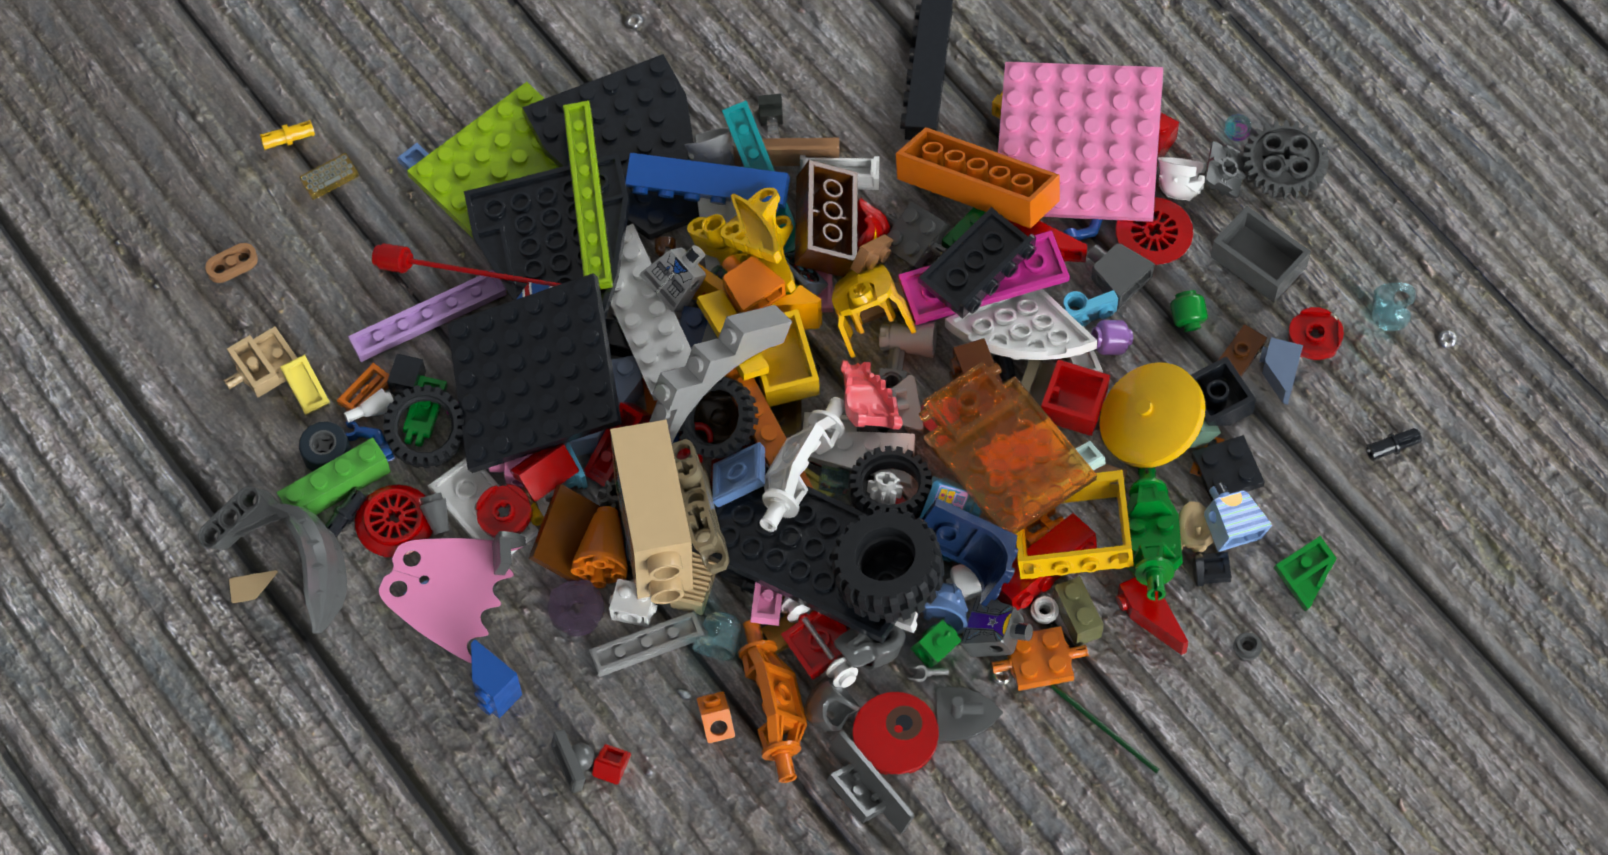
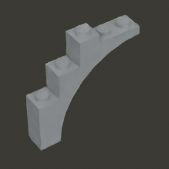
M776 305L727 316L718 339L693 345L686 366L660 372L652 393L656 397L657 403L649 422L667 419L672 444L685 419L701 398L726 374L750 357L767 348L784 343L792 321Z

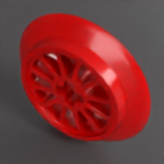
M1155 197L1154 216H1158L1156 221L1117 220L1116 236L1119 244L1138 253L1155 265L1170 263L1180 258L1192 243L1193 225L1190 217L1179 205L1164 198ZM1155 230L1159 231V234H1155L1154 236L1150 235V232H1154ZM1148 243L1147 249L1142 248L1145 244ZM1152 245H1155L1156 251H1151Z
M400 484L384 486L373 491L367 496V500L356 513L355 530L360 542L369 551L377 555L393 557L396 549L402 543L429 539L433 531L419 507L422 505L420 498L426 497V495L416 488ZM396 499L395 506L391 505L390 500ZM402 500H405L406 502L401 506ZM387 502L389 507L385 508L381 504ZM375 509H379L382 513L374 511ZM390 516L398 517L399 522L390 521ZM407 524L415 526L411 529ZM400 530H405L407 534L402 536ZM388 531L387 536L383 537L382 535ZM394 532L398 533V538H392ZM408 551L407 553H405V555L411 554L415 551Z

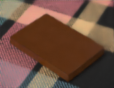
M563 484L556 485L528 559L573 584L578 583L580 577L571 573L572 561L593 515L600 506Z

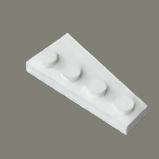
M844 431V434L836 440L832 449L821 455L813 452L807 460L834 468L842 467L851 470L853 465H856V460L859 457L864 458V453L868 451L873 455L874 448L878 447L884 452L885 446H891L892 451H895L896 447L899 446L903 447V453L909 449L913 451L914 455L916 438L915 434ZM884 469L870 474L874 476L880 472H890L900 479L902 486L912 489V476L904 471Z

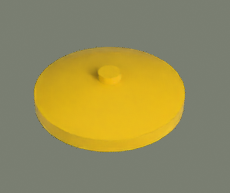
M1157 362L1133 369L1112 387L1103 403L1100 413V432L1106 447L1120 461L1133 467L1153 468L1173 461L1191 446L1201 430L1205 417L1203 392L1197 381L1187 371L1174 364Z

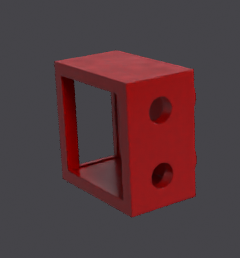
M1058 359L1041 405L1040 421L1045 422L1051 419L1054 425L1092 436L1108 393L1110 375Z

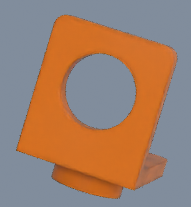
M724 692L698 697L697 704L702 717L707 742L713 743L733 738L735 732ZM715 721H724L727 724L724 732L715 734L710 730L712 723Z

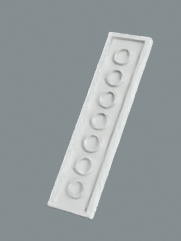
M634 224L626 227L620 273L611 306L655 401L657 399L652 393L660 372L686 366L691 347L674 311L672 312L639 275L652 263Z

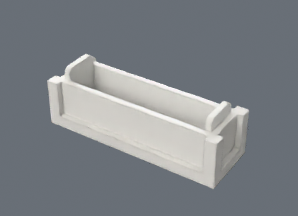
M800 155V171L808 160L858 172V190H879V156H874V159L806 158V155Z

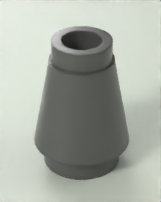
M441 492L420 498L422 505L419 507L433 534L437 535L449 531L446 498L442 497Z

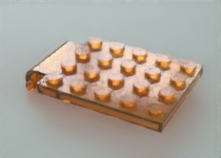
M982 361L923 400L925 409L919 412V416L923 422L932 418L938 427L926 434L924 440L991 523L1016 534L1097 480V474L1016 377L1001 384L995 377L1002 372L1000 366L994 363L987 367Z

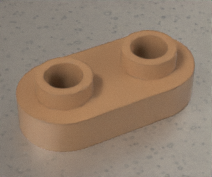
M240 243L212 256L207 261L205 269L211 281L223 283L254 268L257 264L258 256L251 244ZM243 258H249L244 262L241 261ZM224 269V272L217 273L218 270Z

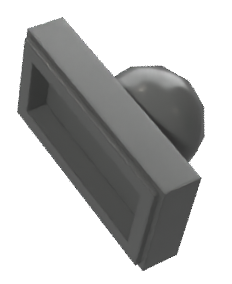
M565 730L556 731L551 742L555 757L572 793L582 791L585 782V776L582 771H586L593 765L595 760L594 750L585 743H576L571 746Z

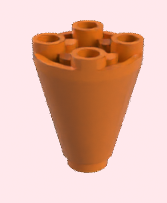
M609 506L599 507L593 515L571 566L572 574L590 581L592 587L604 588L606 584L617 582V579L626 580L628 572L619 512L617 509Z

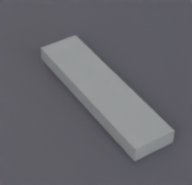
M695 611L591 648L589 653L598 676L602 677L705 639V635Z

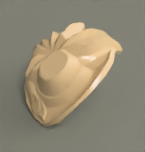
M1190 501L1179 512L1182 550L1186 547V549H1191L1194 553L1204 552L1213 543L1212 535L1204 517V511L1207 508L1200 502Z

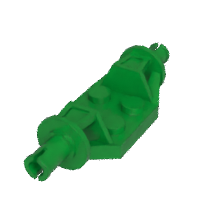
M1155 467L1148 468V474L1145 473V468H1139V480L1134 482L1129 489L1130 500L1127 506L1134 566L1126 568L1135 574L1136 579L1141 584L1147 586L1148 598L1156 601L1155 591H1158V600L1163 599L1166 595L1164 584L1171 581L1175 571L1183 563L1179 514L1168 496L1166 484L1162 480L1156 479Z

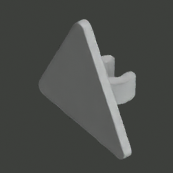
M909 375L892 388V394L897 399L898 413L903 422L902 426L922 431L924 426L915 377Z

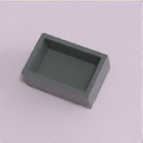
M1246 206L1213 241L1211 258L1272 302H1275L1307 268L1311 251Z

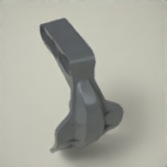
M252 486L242 488L200 528L198 533L200 544L206 548L227 550L240 537L265 525L286 519V525L297 541L302 559L304 595L312 624V633L322 634L341 610L346 597V565L338 540L334 533L327 529L322 521L308 509L289 504H278L271 493L265 489ZM257 496L256 503L253 504L254 497ZM237 513V520L234 523V517ZM218 533L217 540L215 541V534Z

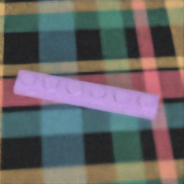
M478 276L348 336L349 341L360 362H363L507 295L506 289L498 278Z

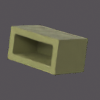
M1079 576L1055 585L1053 599L1059 607V614L1075 647L1101 638L1104 624L1081 577Z

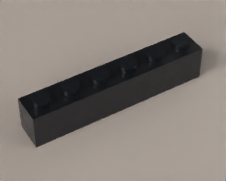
M922 0L921 5L916 4L915 20H919L918 26H913L912 41H916L915 48H910L909 63H913V69L907 70L906 85H910V91L904 92L903 107H907V113L901 114L900 129H905V140L913 139L925 127L935 131L938 130L953 0Z

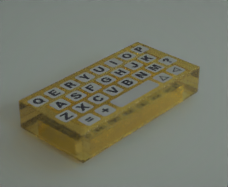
M344 153L299 176L311 199L314 200L359 177V174L347 154Z

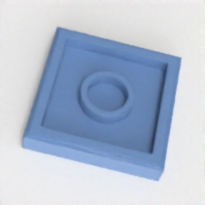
M760 442L713 464L712 498L717 507L765 486V447Z

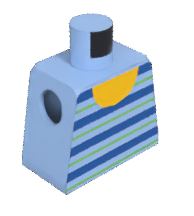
M1224 483L1216 484L1209 490L1214 500L1204 511V517L1218 552L1260 540L1272 526L1248 492L1239 491L1229 494Z

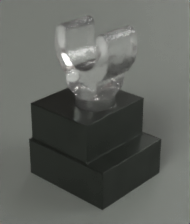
M781 94L758 96V109L761 126H767L768 138H779L778 125L783 124Z

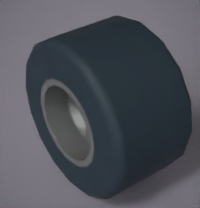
M329 421L310 425L299 439L300 454L306 467L312 472L351 450L345 431L339 425Z

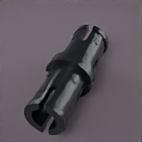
M353 488L345 501L333 510L334 514L325 524L326 528L334 533L337 538L345 526L353 522V516L367 500V497L361 491Z

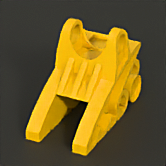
M775 188L761 189L748 200L736 194H731L737 215L727 223L723 216L714 214L707 218L698 217L688 224L687 230L694 245L701 248L706 255L717 258L720 265L731 255H734L740 263L750 257H756L785 281L786 292L792 293L795 290L794 276L785 259L783 249L793 230V224L788 216L776 217L780 196ZM772 195L769 201L762 202L765 197ZM781 224H786L783 228L778 227Z

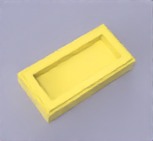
M305 354L280 366L305 416L330 404Z

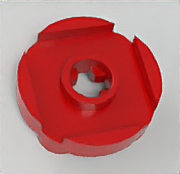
M1310 307L1302 310L1299 315L1292 319L1288 330L1289 342L1303 345L1300 357L1311 360H1323L1334 357L1342 344L1344 336L1341 321L1339 319L1336 320L1330 311L1320 307ZM1313 329H1318V333L1323 334V336L1313 338V336H1310V333H1312Z
M513 484L499 487L497 485L492 486L484 491L478 499L476 506L478 524L492 538H495L499 531L521 534L528 527L533 516V508L526 493ZM508 506L511 507L508 516L499 517L498 509L500 507L504 509Z

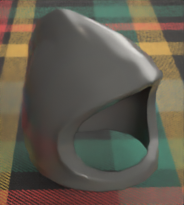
M827 675L809 694L804 705L806 720L813 726L826 731H839L849 716L858 711L860 706L845 688L835 687L833 685L834 678H829ZM828 711H833L834 719L831 720L826 715Z

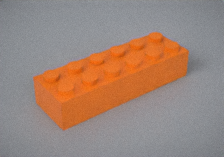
M927 127L896 152L898 180L985 212L992 207L1007 220L1022 226L1033 227L1060 201L1059 174Z

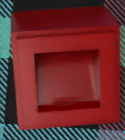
M604 744L594 760L592 775L598 779L619 784L631 753Z

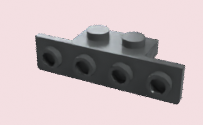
M841 731L836 735L829 750L844 767L831 773L826 781L862 824L884 813L900 834L904 833L912 822L914 813L857 748L855 743L844 731Z

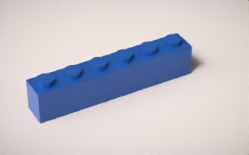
M630 153L625 183L629 189H632V193L647 195L648 191L658 192V196L664 198H674V195H682L685 200L699 202L700 198L710 199V203L717 205H726V201L732 202L731 194H736L748 200L759 190L770 187L775 188L780 196L776 210L778 212L779 208L786 209L790 176L784 172ZM772 195L765 197L762 202L769 201Z

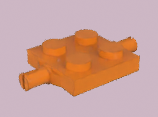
M1054 627L1033 631L1032 638L1029 641L1018 640L1014 653L1008 655V659L991 662L993 674L1010 670L1015 678L1018 691L1074 681V673L1071 666L1072 659L1088 657V649L1086 645L1070 648L1065 641L1062 627Z

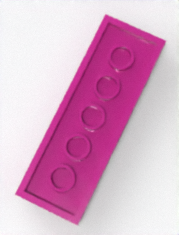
M1052 231L1034 235L1036 237L1035 253L1030 259H1023L1018 264L1016 272L1010 278L1005 277L1000 282L997 291L991 296L987 295L982 300L980 307L1069 281L1070 275ZM930 266L898 274V280L915 326L956 314L918 283V278Z

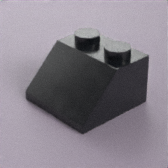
M1227 356L1191 374L1203 392L1205 399L1204 420L1209 426H1230L1253 414L1256 398Z

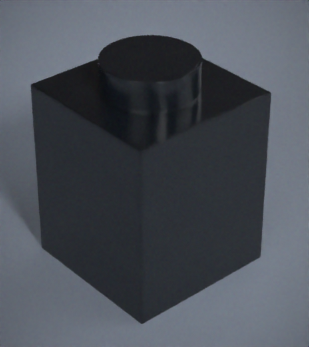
M402 354L396 355L387 381L391 394L396 397L398 394L401 395L403 390L407 388L410 390L413 389V386H417L420 376H425L426 374L423 359Z

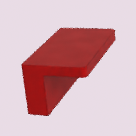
M560 444L533 453L510 469V472L517 481L524 485L532 500L538 501L554 490L556 485L564 483L578 473L579 469L565 445Z

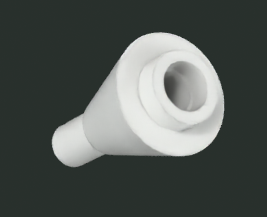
M381 388L361 403L359 407L345 412L346 421L349 423L363 416L384 415L387 413V407L390 402L394 401L389 391L384 392Z

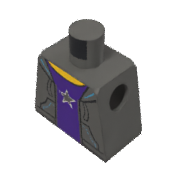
M976 596L961 645L971 657L1011 655L1015 651L1018 640L1029 641L1032 638L1033 627L1031 624L1024 623V618L1015 607L991 600L985 607L980 604L981 596Z

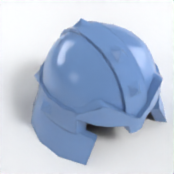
M943 583L941 590L936 591V599L931 604H925L926 609L922 611L924 619L945 618V622L950 624L958 635L962 634L968 626L966 613L969 609L961 589L955 583Z

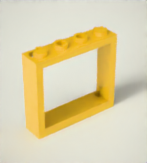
M1123 470L1085 474L1035 502L1025 492L1019 482L1011 483L1015 533L1018 535L1016 541L1018 548L1017 556L1021 579H1035L1053 575L1062 576L1071 573L1095 572L1098 570L1122 569L1134 566ZM1113 497L1118 498L1122 546L1027 556L1023 508Z

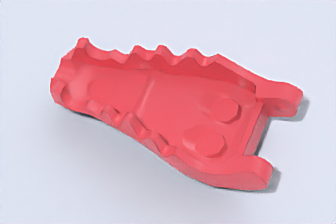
M842 360L840 368L845 385V411L851 423L856 427H865V425L883 426L899 430L903 422L898 413L897 399L893 397L892 389L886 388V381L880 379V375L871 373L870 362L850 365L848 360Z

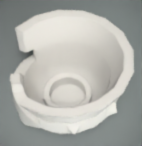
M1174 157L1157 158L1159 186L1167 197L1190 201L1198 194H1201V190L1204 189L1205 175L1200 174L1205 173L1206 163Z

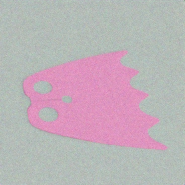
M466 538L413 540L402 543L396 549L392 558L393 570L383 578L379 587V595L392 611L418 632L468 663H472L471 655L467 650L468 641L488 635L487 629L481 622V613L486 609L501 605V602L493 593V586L496 582L511 578L514 574L508 569L505 575H494L493 540ZM522 547L511 549V551L518 550ZM411 550L417 551L421 556L419 564L413 567L407 566L403 562V556ZM426 575L429 577V582L421 584L419 578ZM395 581H403L407 585V592L401 597H395L389 590L391 584Z

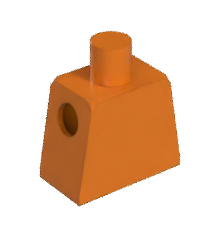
M731 255L723 261L722 267L727 271L722 277L723 288L738 314L768 307L786 295L785 281L756 257H750L740 263L734 255Z

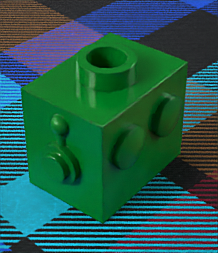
M942 619L936 625L933 624L921 635L922 638L910 649L927 668H932L962 640L958 637L956 630Z

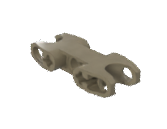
M683 439L673 443L672 449L691 542L694 548L699 551L706 570L711 574H715L727 569L729 564L728 550L725 538L720 530L712 498L713 490L707 470L700 463L693 443L688 439ZM690 449L691 454L688 458L683 460L676 458L680 450ZM721 553L722 559L719 563L714 565L708 563V558L711 554Z

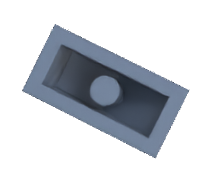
M1271 337L1269 347L1263 346L1259 362L1264 363L1262 374L1281 402L1288 404L1303 345Z

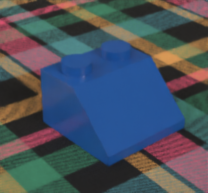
M474 639L471 643L472 682L475 688L474 694L479 701L477 705L487 715L493 713L500 719L523 695L519 679L515 671Z

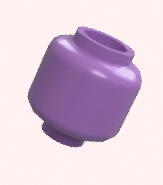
M1101 320L1091 331V335L1097 340L1096 350L1102 355H1122L1127 351L1128 346L1133 343V332L1131 329H1128L1127 324L1122 320Z

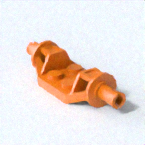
M751 620L743 623L748 644L739 649L738 655L743 660L745 677L756 681L761 691L762 709L767 717V722L758 729L763 747L761 755L764 760L775 761L779 782L788 783L797 778L792 756L801 751L800 741L807 726L796 674L775 654L777 651L776 642L764 640L761 624L751 623ZM784 734H788L786 741H782Z

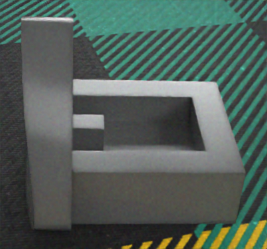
M499 531L492 542L494 575L506 574L512 564L511 549L525 546V536L506 531Z

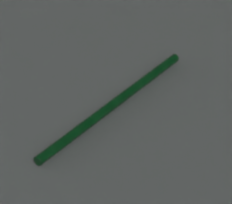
M1055 684L1051 685L1050 688L1152 771L1156 774L1160 769L1058 686Z

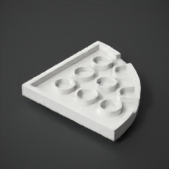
M1043 289L981 306L973 314L969 312L963 319L957 314L945 318V327L966 343L985 338L990 353L1011 357L1016 360L1060 359L1082 355L1097 349V340Z

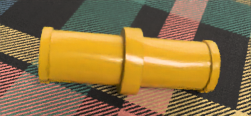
M307 120L292 126L282 125L281 129L259 135L264 150L286 143L288 146L292 145L293 141L315 136L311 121Z

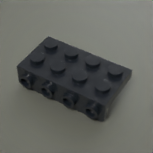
M991 207L918 278V283L963 319L969 312L971 314L976 312L982 304V300L987 295H993L999 288L1000 282L1005 277L1010 278L1016 272L1018 264L1023 259L1028 260L1036 251V237L1033 234L1025 235Z

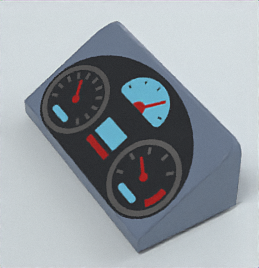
M784 252L794 279L818 296L828 286V283L815 270L796 266L795 253Z

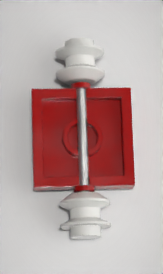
M785 597L781 611L789 613L787 617L789 622L798 623L783 632L781 636L812 680L826 671V675L829 678H834L833 685L835 687L845 688L853 684L856 680L858 669L850 667L843 654L834 646V641L848 631L846 627L815 610L810 613L812 609Z

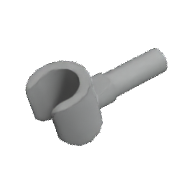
M913 663L907 666V668L917 670L914 677H907L912 681L922 682L929 676L949 674L948 668L931 669L926 668L924 665Z

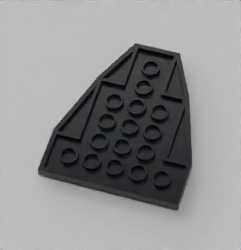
M664 54L522 107V114L541 149L558 167L570 165L563 105L589 101L591 105L597 158L619 153L625 181L630 153L689 160L685 144L694 143L686 93ZM627 187L630 199L627 225L634 224L636 231L649 240L688 225L693 219L697 218V202L685 200L682 195H674V198H664L658 196V192L648 191L647 195L632 193V189Z
M619 153L597 158L613 281L612 288L600 290L605 320L619 278L630 207V199ZM570 165L464 191L472 236L495 273L561 284L583 277ZM499 279L512 300H516L528 284Z

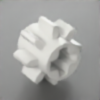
M880 472L874 475V481L868 480L867 492L870 493V498L876 502L890 505L895 504L896 498H901L903 487L899 485L900 479L896 478L894 474Z

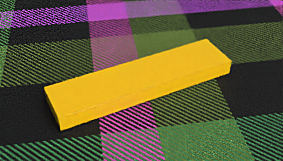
M722 289L697 297L699 308L717 338H719L726 317L737 314ZM761 352L736 367L743 381L769 373V365Z

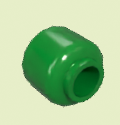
M1195 290L1176 294L1175 299L1170 303L1175 326L1185 328V332L1201 329L1200 324L1208 319L1205 299L1202 295L1196 294Z

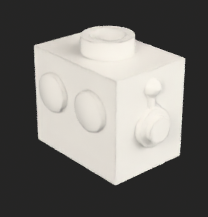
M617 579L614 593L609 599L611 620L650 627L652 616L657 611V605L651 601L650 597L637 599L634 579L631 581Z

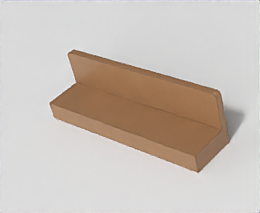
M839 138L762 139L773 166H800V155H806V158H840ZM735 145V166L744 167L737 147Z

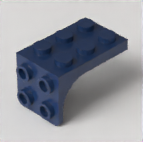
M936 498L922 519L927 522L928 528L933 529L941 554L965 565L976 575L982 588L980 604L986 607L991 599H997L1004 583L1008 584L1013 577L1015 568L1012 567V563L1018 553V548L1015 547L1018 535Z

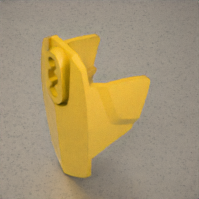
M878 264L873 269H868L860 274L851 269L836 282L833 290L832 304L838 316L837 326L851 358L856 356L851 343L853 328L848 315H850L856 331L861 334L865 333L860 317L861 311L879 305L885 310L889 322H892L896 314L890 302L891 299L898 305L911 334L916 333V327L905 299L898 294L890 273L882 264Z

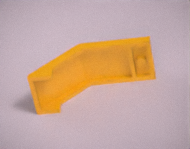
M698 263L706 273V277L692 299L697 300V297L701 296L704 292L708 294L722 289L725 293L723 280ZM799 285L792 294L785 295L772 304L776 305L783 313L798 309L804 330L819 329L822 326L821 298L802 285Z

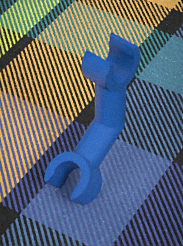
M1092 219L1087 228L1079 230L1069 228L1063 232L1079 241L1095 237L1099 232L1103 219Z
M355 421L345 422L348 428L355 429L352 433H346L348 441H354L359 437L370 439L373 437L386 456L387 461L395 459L380 429L361 427Z

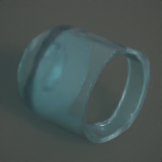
M1389 283L1377 287L1374 290L1372 319L1376 326L1386 331L1404 329L1411 319V313L1406 308L1415 302V288L1407 283ZM1398 291L1406 292L1410 296L1405 300L1394 302L1395 293Z
M713 612L706 617L703 623L708 636L696 637L692 649L710 658L722 661L733 660L742 637V624L739 619L730 613Z

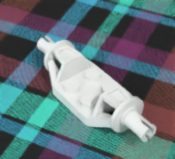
M831 398L826 410L812 411L808 417L810 426L787 438L765 475V492L762 495V500L768 508L760 520V525L765 530L774 532L782 517L792 518L798 514L799 504L808 491L800 477V474L809 465L807 459L813 452L821 455L832 449L836 440L844 434L845 427L839 419L845 410V401L841 398Z

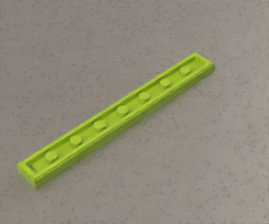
M589 101L563 105L583 276L594 273L598 277L600 290L612 288L613 281L591 105Z

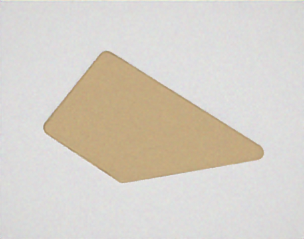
M274 570L230 578L231 602L238 603L255 600L278 571Z

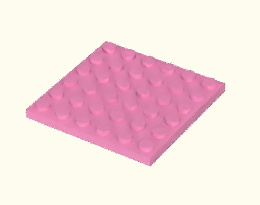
M1005 62L998 153L1060 175V201L1043 217L1153 222L1163 67Z

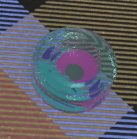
M1231 115L1225 122L1224 132L1233 141H1243L1250 135L1251 122L1244 115Z

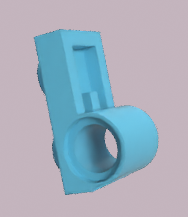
M1112 290L1088 300L1083 293L1073 291L1065 296L1063 309L1080 325L1085 327L1093 320L1098 318L1106 319L1112 316L1114 312H1117L1118 297L1115 291ZM1076 306L1080 310H1072L1070 307Z

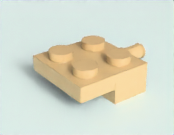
M273 327L254 339L249 335L227 348L230 359L236 366L237 373L223 381L229 390L244 382L250 386L257 398L287 381L280 366L297 357L278 329Z

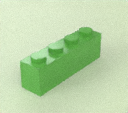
M372 437L276 493L281 504L303 507L317 515L347 498L353 488L359 491L391 473L386 456Z

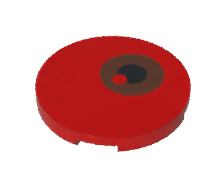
M887 692L877 695L862 706L854 720L853 742L881 774H911L921 769L930 761L938 745L939 728L933 711L924 701L908 693Z

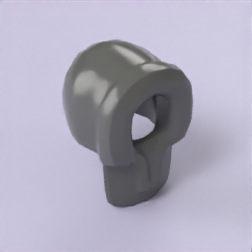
M894 625L884 642L881 643L850 628L834 641V646L843 654L851 667L858 668L863 666L866 669H875L892 662L898 656L905 640V630Z

